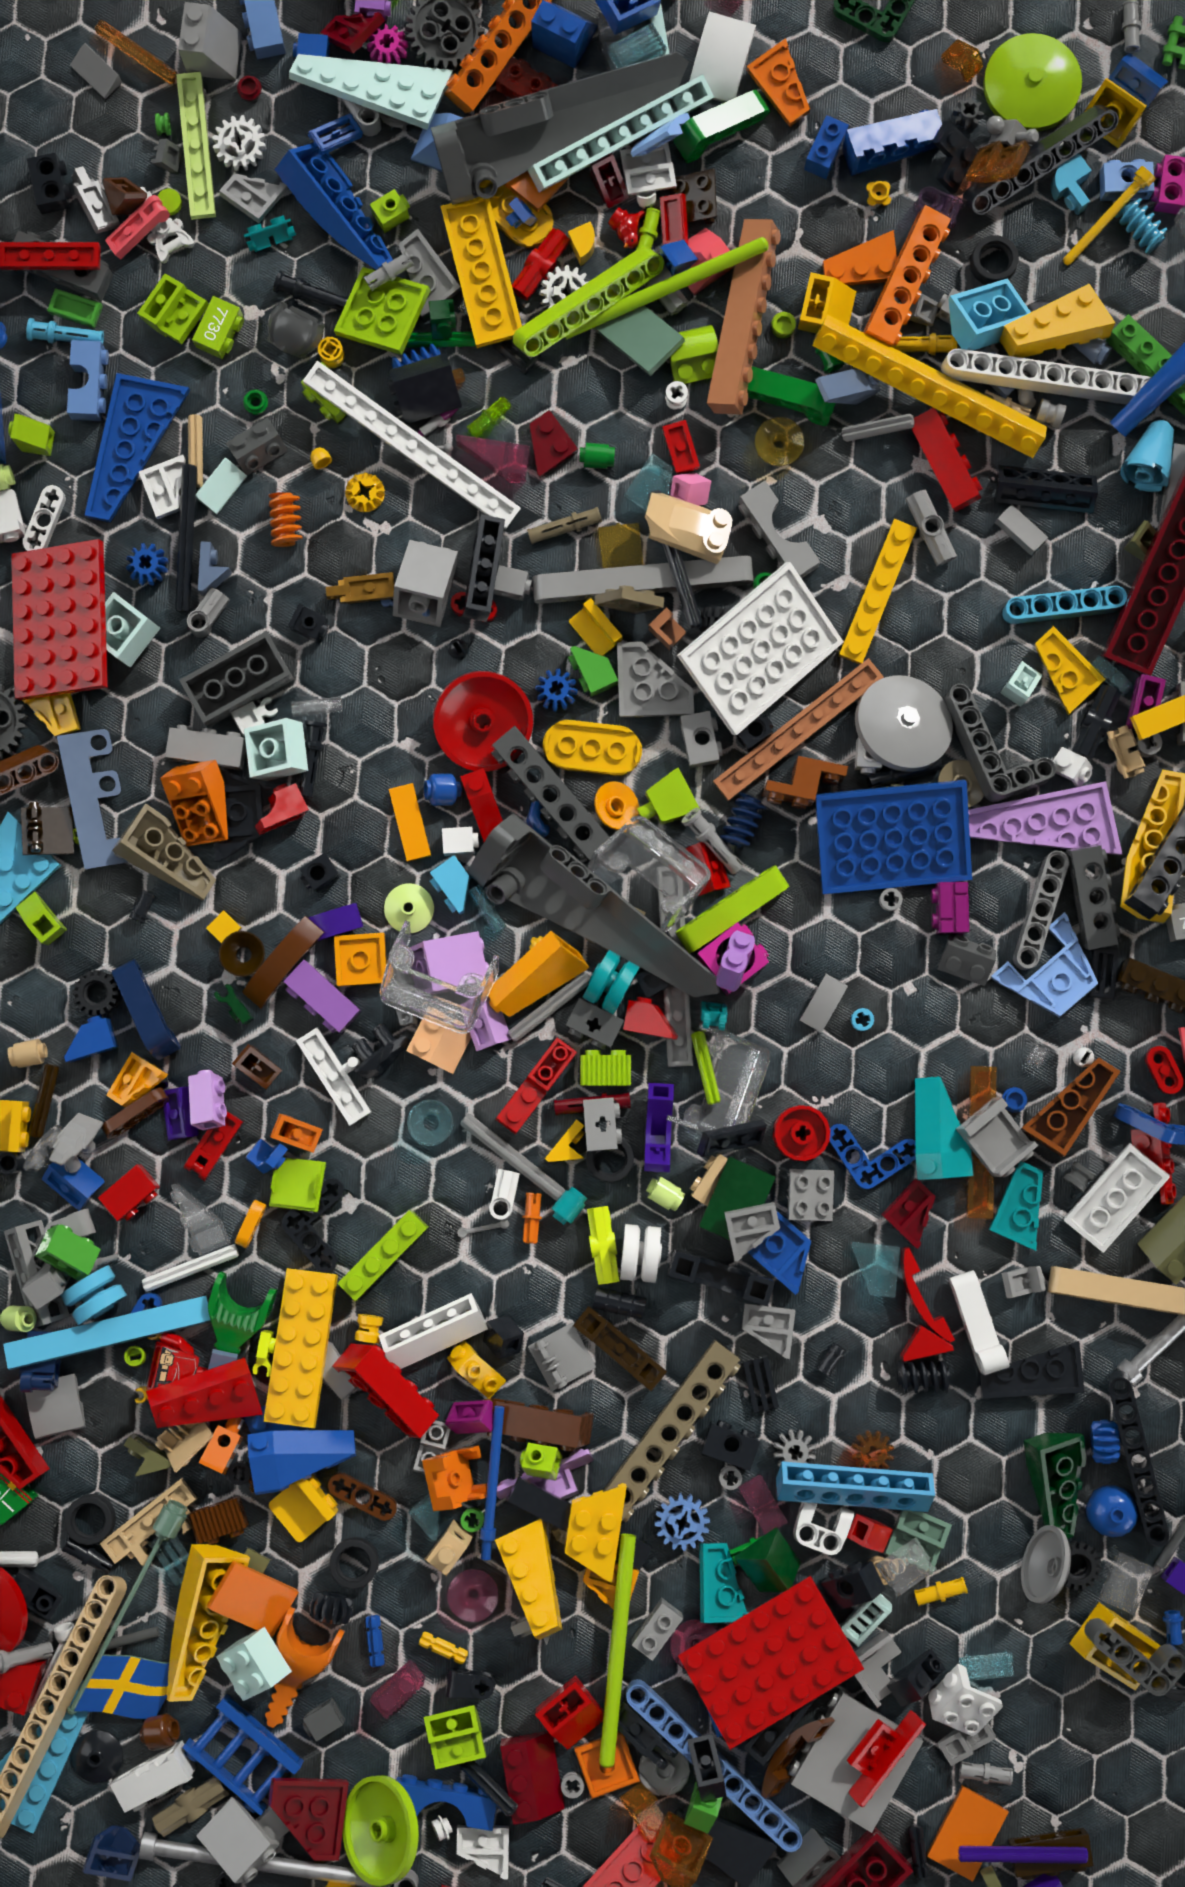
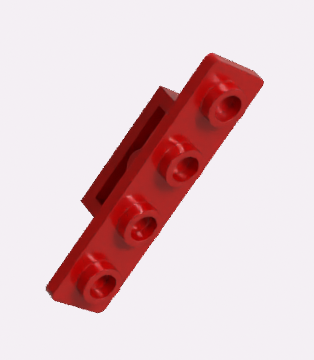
M1154 1103V1118L1168 1124L1170 1122V1110L1166 1108V1103ZM1139 1129L1131 1130L1132 1145L1170 1175V1178L1160 1188L1162 1205L1173 1204L1176 1198V1186L1172 1183V1173L1174 1172V1161L1170 1158L1172 1144L1161 1141Z
M912 1710L908 1712L896 1730L880 1719H877L848 1757V1763L862 1773L849 1790V1795L862 1808L873 1797L874 1793L925 1727L926 1723Z

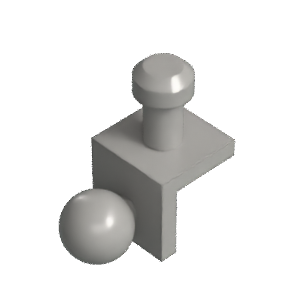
M992 116L986 123L987 131L992 134L989 143L1007 144L1017 155L1021 154L1026 142L1027 144H1036L1039 139L1036 129L1026 130L1017 119L1003 120L1000 116Z

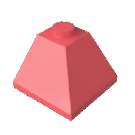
M707 228L702 229L688 239V246L698 258L690 268L730 251L723 240ZM734 266L687 287L693 295H696L733 269Z

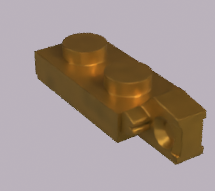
M393 572L343 577V580H338L337 586L326 587L327 599H340V603L347 604L393 599Z

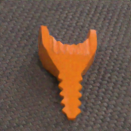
M291 1606L277 1634L276 1646L292 1672L274 1685L277 1692L271 1695L273 1702L268 1704L270 1711L265 1713L267 1725L271 1728L283 1723L282 1716L288 1714L287 1707L293 1705L292 1698L298 1696L297 1689L303 1687V1682L326 1669L332 1661L345 1632L339 1629L333 1640L322 1646L306 1644L295 1633L292 1623L296 1609Z

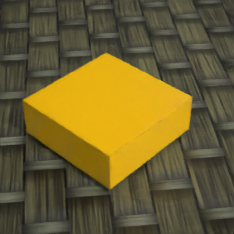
M223 910L206 929L222 943L228 935L240 931L242 927Z

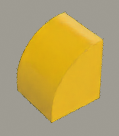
M591 222L568 231L570 245L580 266L585 264L594 252L595 233Z

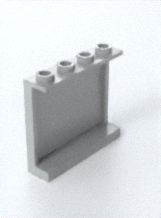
M840 1688L838 1693L834 1692L827 1703L829 1709L825 1716L820 1715L818 1720L833 1717L835 1722L822 1739L809 1743L806 1741L801 1749L803 1754L800 1760H795L792 1763L788 1774L792 1776L790 1779L791 1785L872 1833L920 1749L923 1740L920 1735L914 1740L904 1756L892 1769L889 1776L874 1793L873 1797L862 1808L849 1795V1790L862 1773L851 1766L847 1759L877 1719H880L894 1730L899 1725L847 1695Z

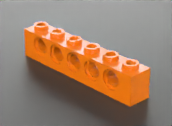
M505 0L502 4V8H504L499 16L495 15L489 22L488 27L490 29L487 34H482L474 44L476 47L471 55L467 54L461 61L460 66L462 68L459 73H454L446 83L448 88L444 95L465 114L474 111L531 31V20L542 0H528L530 3L529 9L523 5V0ZM509 17L515 20V29L510 26ZM496 36L502 41L501 48L495 44ZM482 55L488 60L487 68L481 63ZM468 75L474 79L473 87L467 83Z
M927 205L917 214L863 333L889 346L893 345L896 347L902 337V333L899 332L901 326H905L912 315L909 309L912 304L915 305L922 293L918 289L921 283L925 284L930 276L931 270L928 269L930 263L934 264L941 251L938 249L940 242L944 243L950 232L947 226L951 218ZM923 235L927 236L930 241L925 240ZM914 256H917L921 262L916 261ZM904 276L908 277L911 280V283L907 282L904 279ZM894 297L899 298L902 304L897 303ZM885 318L890 319L891 322H892V325H889V324L885 321Z

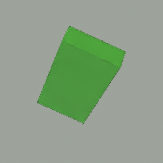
M55 288L47 312L95 329L103 305Z

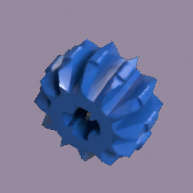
M141 543L140 551L132 548L135 556H127L126 559L131 564L126 566V570L132 572L130 577L132 580L138 579L140 585H144L148 581L149 585L153 586L154 578L161 582L163 578L160 573H168V569L164 565L168 564L169 560L163 557L165 552L162 549L156 550L155 544H151L147 549L146 545ZM148 561L151 564V567H149L148 569L146 568V566H144V562Z
M556 669V676H552L551 671L548 670L546 671L548 679L540 676L538 680L542 685L535 687L537 692H541L537 696V700H545L543 704L545 709L550 704H553V711L557 712V705L561 704L562 709L566 710L567 705L565 701L573 704L575 700L570 695L578 694L577 689L571 688L576 684V680L571 679L567 681L570 677L569 672L564 673L561 677L560 669ZM558 685V688L562 687L560 695H555V692L551 694L553 686Z
M1093 1421L1090 1428L1092 1458L1096 1463L1102 1464L1117 1462L1120 1456L1118 1425L1115 1421Z

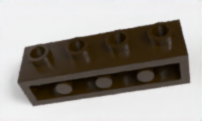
M1132 958L1123 961L1116 979V984L1121 985L1122 990L1131 994L1138 992L1145 995L1144 999L1156 1004L1162 1002L1169 1005L1168 1009L1180 1014L1185 1012V980Z

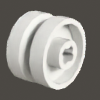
M625 1224L620 1280L633 1281L636 1277L637 1265H641L642 1281L656 1283L662 1251V1244H660L661 1227L648 1226L645 1229L643 1242L640 1241L639 1226Z

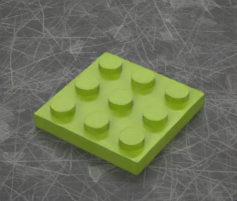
M362 267L334 332L336 336L402 355L431 290L427 285L396 277L394 281L389 280L371 291L368 286L370 283H366L364 277L376 270Z

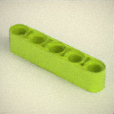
M774 865L682 926L675 934L690 954L785 891L789 884L778 867Z

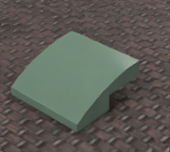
M901 1510L883 1555L931 1575L933 1574L940 1551L944 1549L952 1525L921 1511Z

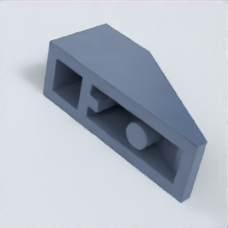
M857 368L815 379L824 402L857 405L881 391L878 384L880 382L879 379Z

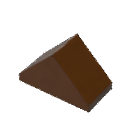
M126 177L103 178V186L112 215L132 214L147 199V193Z
M250 1044L244 1048L232 1063L265 1089L269 1087L282 1071L262 1052Z

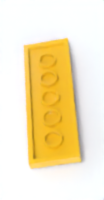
M477 197L452 205V203L442 205L441 210L476 347L480 348L513 339L515 331L522 327L490 199Z
M287 1268L263 1422L316 1428L338 1275Z

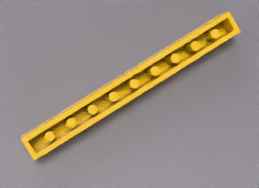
M828 314L816 334L812 346L1031 458H1034L1046 438L1047 426Z

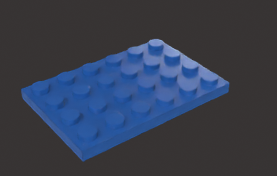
M966 780L816 794L815 806L822 894L972 880Z

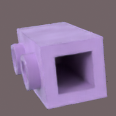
M201 1070L197 1075L188 1076L191 1125L201 1130L225 1126L227 1109L224 1104L225 1083L223 1078L211 1070Z

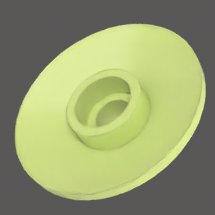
M402 884L388 894L384 904V913L388 923L397 931L416 933L423 930L432 920L434 903L430 894L423 887L416 884ZM411 903L413 910L411 912L404 911L405 904Z

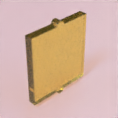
M616 523L615 526L598 527L603 569L644 565L638 523L623 525Z

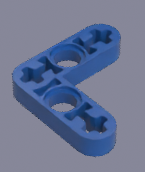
M1118 1103L1114 1117L1161 1141L1185 1145V1125L1166 1124L1134 1107Z
M834 1124L830 1127L829 1143L855 1183L863 1189L873 1188L916 1160V1141L913 1139L901 1140L869 1161L845 1125ZM836 1128L839 1131L844 1130L845 1134L842 1137L846 1143L849 1140L853 1143L846 1146L841 1152L838 1147L843 1146L840 1140H833L832 1138L835 1135L833 1130ZM905 1143L908 1146L914 1145L915 1148L912 1150L914 1155L911 1157L908 1154L902 1156L900 1159L904 1162L900 1164L898 1157L892 1151L896 1149L897 1154L904 1151L903 1145ZM850 1149H855L859 1152V1160L854 1164L849 1163L845 1158L846 1152ZM886 1156L894 1160V1167L890 1171L883 1170L880 1165L881 1160ZM875 1163L877 1170L883 1176L879 1178L878 1174H875L870 1178V1184L867 1182L861 1183L860 1179L863 1177L861 1173L863 1171L870 1173L875 1170L871 1167Z

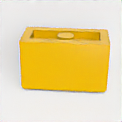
M590 598L583 604V609L569 619V624L593 653L604 656L617 645V642L622 641V635L601 609L594 605L595 602Z

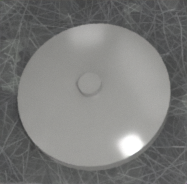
M901 675L882 678L865 691L856 707L855 726L862 745L875 760L891 769L913 772L928 768L942 757L950 745L953 723L946 703L935 689L919 679Z

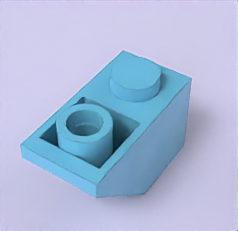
M453 855L430 872L433 877L430 882L438 893L441 890L445 893L447 899L444 902L453 913L457 910L461 915L465 911L470 877L455 855Z

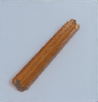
M99 20L95 25L96 33L167 83H175L177 71L104 20Z

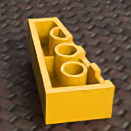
M1087 284L1004 325L999 341L1009 356L1024 358L1041 354L1044 350L1053 348L1059 350L1070 344L1079 343L1080 345L1089 343L1090 340L1096 338L1101 340L1109 338L1115 321L1091 285Z
M539 1519L495 1539L531 1631L538 1640L562 1630L554 1582L555 1577L550 1556L551 1551L548 1543L547 1525L543 1519Z

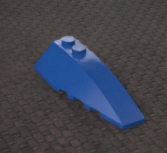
M313 143L288 150L274 170L313 219L339 244L374 269L381 268L384 262H391L393 259L379 235L374 234L372 230L374 224L371 218L365 217L361 210L363 204L360 198L354 197L351 191L352 183L329 153L321 156L318 152L319 148L315 147Z

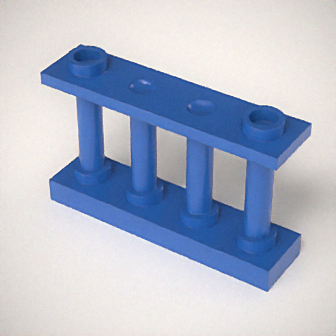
M225 1694L216 1706L219 1710V1716L197 1742L189 1738L182 1748L185 1750V1755L191 1761H198L244 1801V1806L250 1812H257L261 1816L267 1807V1804L262 1800L270 1792L271 1778H281L285 1772L289 1773V1771L295 1775L301 1768L304 1760L228 1694ZM232 1721L239 1727V1732L220 1755L214 1759L204 1748L226 1722ZM246 1738H252L258 1743L257 1751L236 1776L232 1775L223 1766ZM266 1755H272L278 1761V1766L259 1789L253 1793L243 1782Z

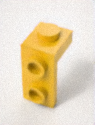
M465 1340L456 1346L447 1357L454 1369L487 1398H491L506 1382L504 1377L479 1357L472 1346Z

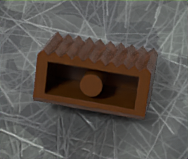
M240 1495L188 1514L197 1544L203 1542L208 1545L215 1544L220 1541V1536L229 1534L230 1538L243 1534L244 1528L249 1525Z

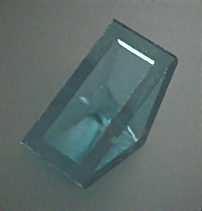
M428 1492L409 1509L408 1513L431 1540L437 1541L440 1511H433Z

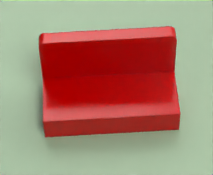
M699 842L679 851L694 898L731 887L724 864L704 842Z

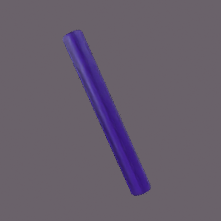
M959 1846L958 1858L960 1862L1087 1863L1088 1851L1085 1847Z

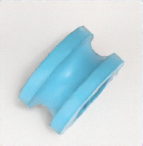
M858 1009L851 1015V1025L858 1031H866L872 1027L874 1015L868 1009ZM858 1013L869 1017V1021H866L867 1026L863 1027L861 1023H856L855 1019L859 1018L857 1016Z

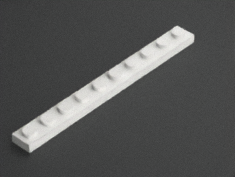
M319 361L314 364L304 378V384L485 515L505 519V529H507L521 508Z

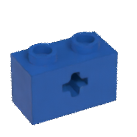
M826 115L806 158L805 171L827 179L844 142L849 124Z

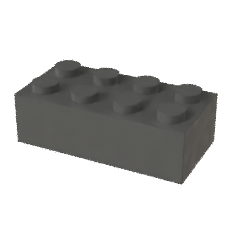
M265 631L179 681L202 722L209 728L229 717L231 712L252 701L255 702L293 681L294 677L270 635Z

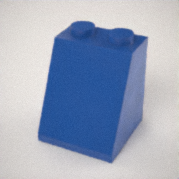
M542 0L531 20L532 47L576 69L598 25L555 3Z

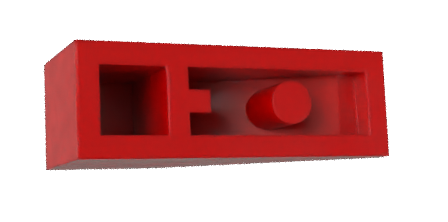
M482 768L460 777L481 836L485 842L491 831L503 820L485 770Z

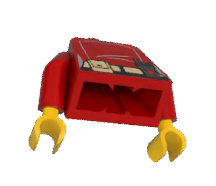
M171 1332L159 1334L155 1337H147L150 1340H160V1342L156 1341L147 1387L141 1386L135 1389V1391L143 1392L144 1398H136L135 1402L143 1403L147 1401V1390L208 1370L206 1367L198 1366L199 1357L194 1354V1348L183 1337Z

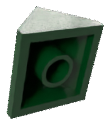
M777 1527L734 1556L759 1592H784L792 1587L801 1564L800 1559Z

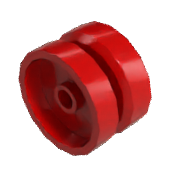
M798 1105L787 1108L778 1115L773 1125L772 1137L776 1148L782 1155L791 1160L807 1161L818 1157L825 1151L830 1141V1127L827 1119L819 1110L811 1106ZM800 1128L805 1131L803 1138L796 1136V1131H799Z

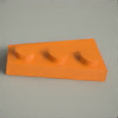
M785 38L747 65L746 71L787 125L791 127L809 114L810 108L802 84L799 82L793 58H791Z
M894 230L824 260L822 264L823 274L834 277L847 286L886 282L897 259Z

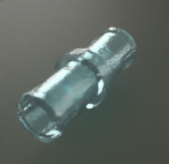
M480 884L467 892L479 909L477 913L479 916H483L493 935L507 927L495 909L497 905L488 899L486 892Z

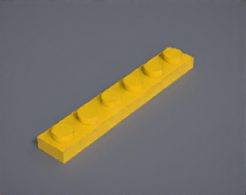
M897 519L893 520L839 657L859 665L863 663L917 527Z

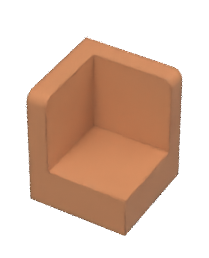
M666 607L649 624L648 630L670 651L685 636L686 631L673 619L674 614Z

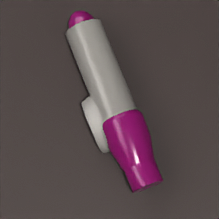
M459 409L436 415L419 428L418 434L425 437L437 427L441 428L451 420V416Z

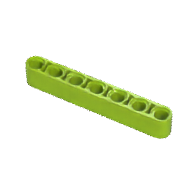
M648 247L637 249L516 330L513 335V344L530 357L539 355L660 274L665 264L663 257Z

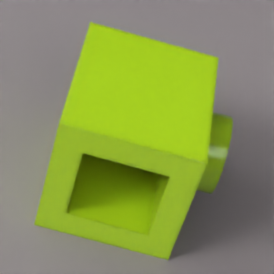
M395 189L370 204L371 212L384 233L409 219L408 208H410V205L403 194L399 196Z
M528 1443L526 1451L523 1450L521 1454L520 1465L528 1476L556 1481L562 1455L556 1447Z

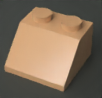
M428 1006L406 1051L454 1074L472 1037L467 1024Z

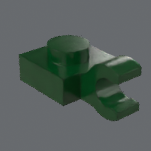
M225 985L229 992L226 997H221L217 991L214 993L218 1001L228 1003L231 1007V1010L228 1012L236 1023L241 1021L242 1024L247 1025L254 1020L247 1008L236 996L231 985Z

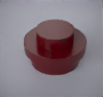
M244 76L237 84V91L242 99L253 101L260 96L262 86L256 77Z

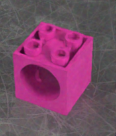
M737 922L696 955L699 962L715 976H717L719 970L717 961H719L720 951H717L718 947L724 942L729 941L731 935L737 930L754 936L745 924L741 926ZM754 944L748 963L751 967L744 973L740 985L769 963L767 960L769 954L761 944L758 946ZM720 987L726 996L733 992Z

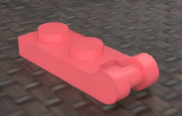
M152 195L145 200L105 239L114 255L120 260L159 222L168 220L170 213L165 206H162V201L158 196Z

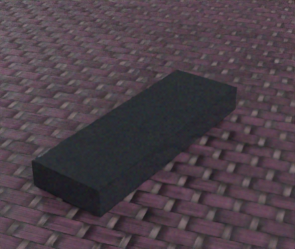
M757 1120L704 1131L697 1153L701 1157L761 1145L767 1124L763 1120Z

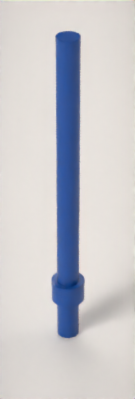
M494 1406L484 1526L481 1527L480 1531L482 1560H491L492 1541L495 1540L496 1536L494 1519L505 1409L503 1406Z

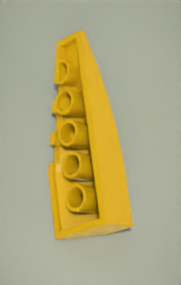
M1168 770L1161 771L1126 858L1120 907L1139 919L1148 920L1124 902L1184 806L1185 773ZM1164 866L1165 871L1171 874L1170 869ZM1152 885L1153 891L1159 894L1158 889ZM1169 894L1166 902L1169 904L1160 916L1156 914L1149 921L1164 923L1172 914L1174 895L1171 896Z
M191 1544L180 1589L171 1642L167 1700L169 1702L193 1700L206 1673L205 1666L208 1660L214 1657L217 1650L216 1644L221 1634L224 1635L228 1628L226 1623L229 1618L210 1610L207 1604L232 1561L234 1560L248 1567L250 1560L248 1555L215 1544Z

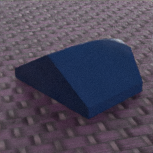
M112 1825L93 1838L82 1872L131 1882L139 1859L141 1845L126 1827Z

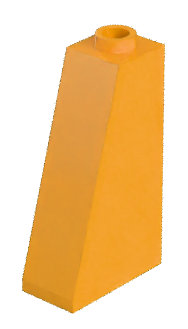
M550 931L486 990L490 998L489 1005L497 1013L503 1012L511 1017L586 971L589 966L578 950Z

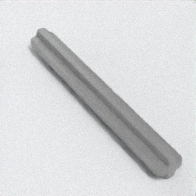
M467 1114L460 1123L462 1127L554 1200H558L565 1191L561 1185L473 1115Z

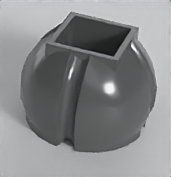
M279 302L271 311L268 319L269 336L267 341L283 352L305 359L307 354L318 347L323 338L325 324L323 322L317 323V318L292 305L288 309L286 303Z

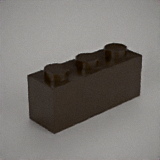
M1084 1828L1008 1839L1009 1846L1087 1848V1863H1011L1016 1877H1020L1023 1880L1034 1879L1036 1875L1045 1873L1048 1876H1056L1065 1870L1083 1872L1087 1870V1867L1094 1866L1089 1834Z

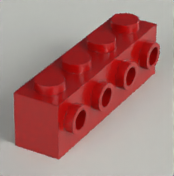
M931 408L914 418L912 430L952 509L957 512L981 499L979 491L983 490L976 476L971 478L968 469L972 467L965 454L960 456L957 448L961 445L955 434L949 435L945 427L949 425L943 412L938 413L935 408Z

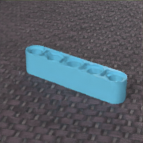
M1107 586L1014 597L1004 606L1002 616L1010 624L1114 613L1126 603L1127 593L1120 586ZM1108 595H1116L1119 599V604H1112L1108 599ZM1084 598H1092L1094 607L1086 606ZM1059 600L1067 601L1070 609H1062L1059 605ZM1034 603L1043 604L1045 612H1037ZM1010 606L1019 607L1021 615H1013L1010 612Z

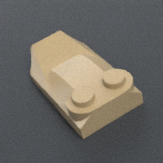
M651 492L645 513V519L650 530L648 538L718 564L727 546L732 527L731 515L724 509L718 508L711 511L663 493Z

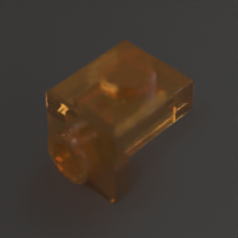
M959 39L941 55L943 63L959 70L963 80L969 82L983 68V62L978 49Z

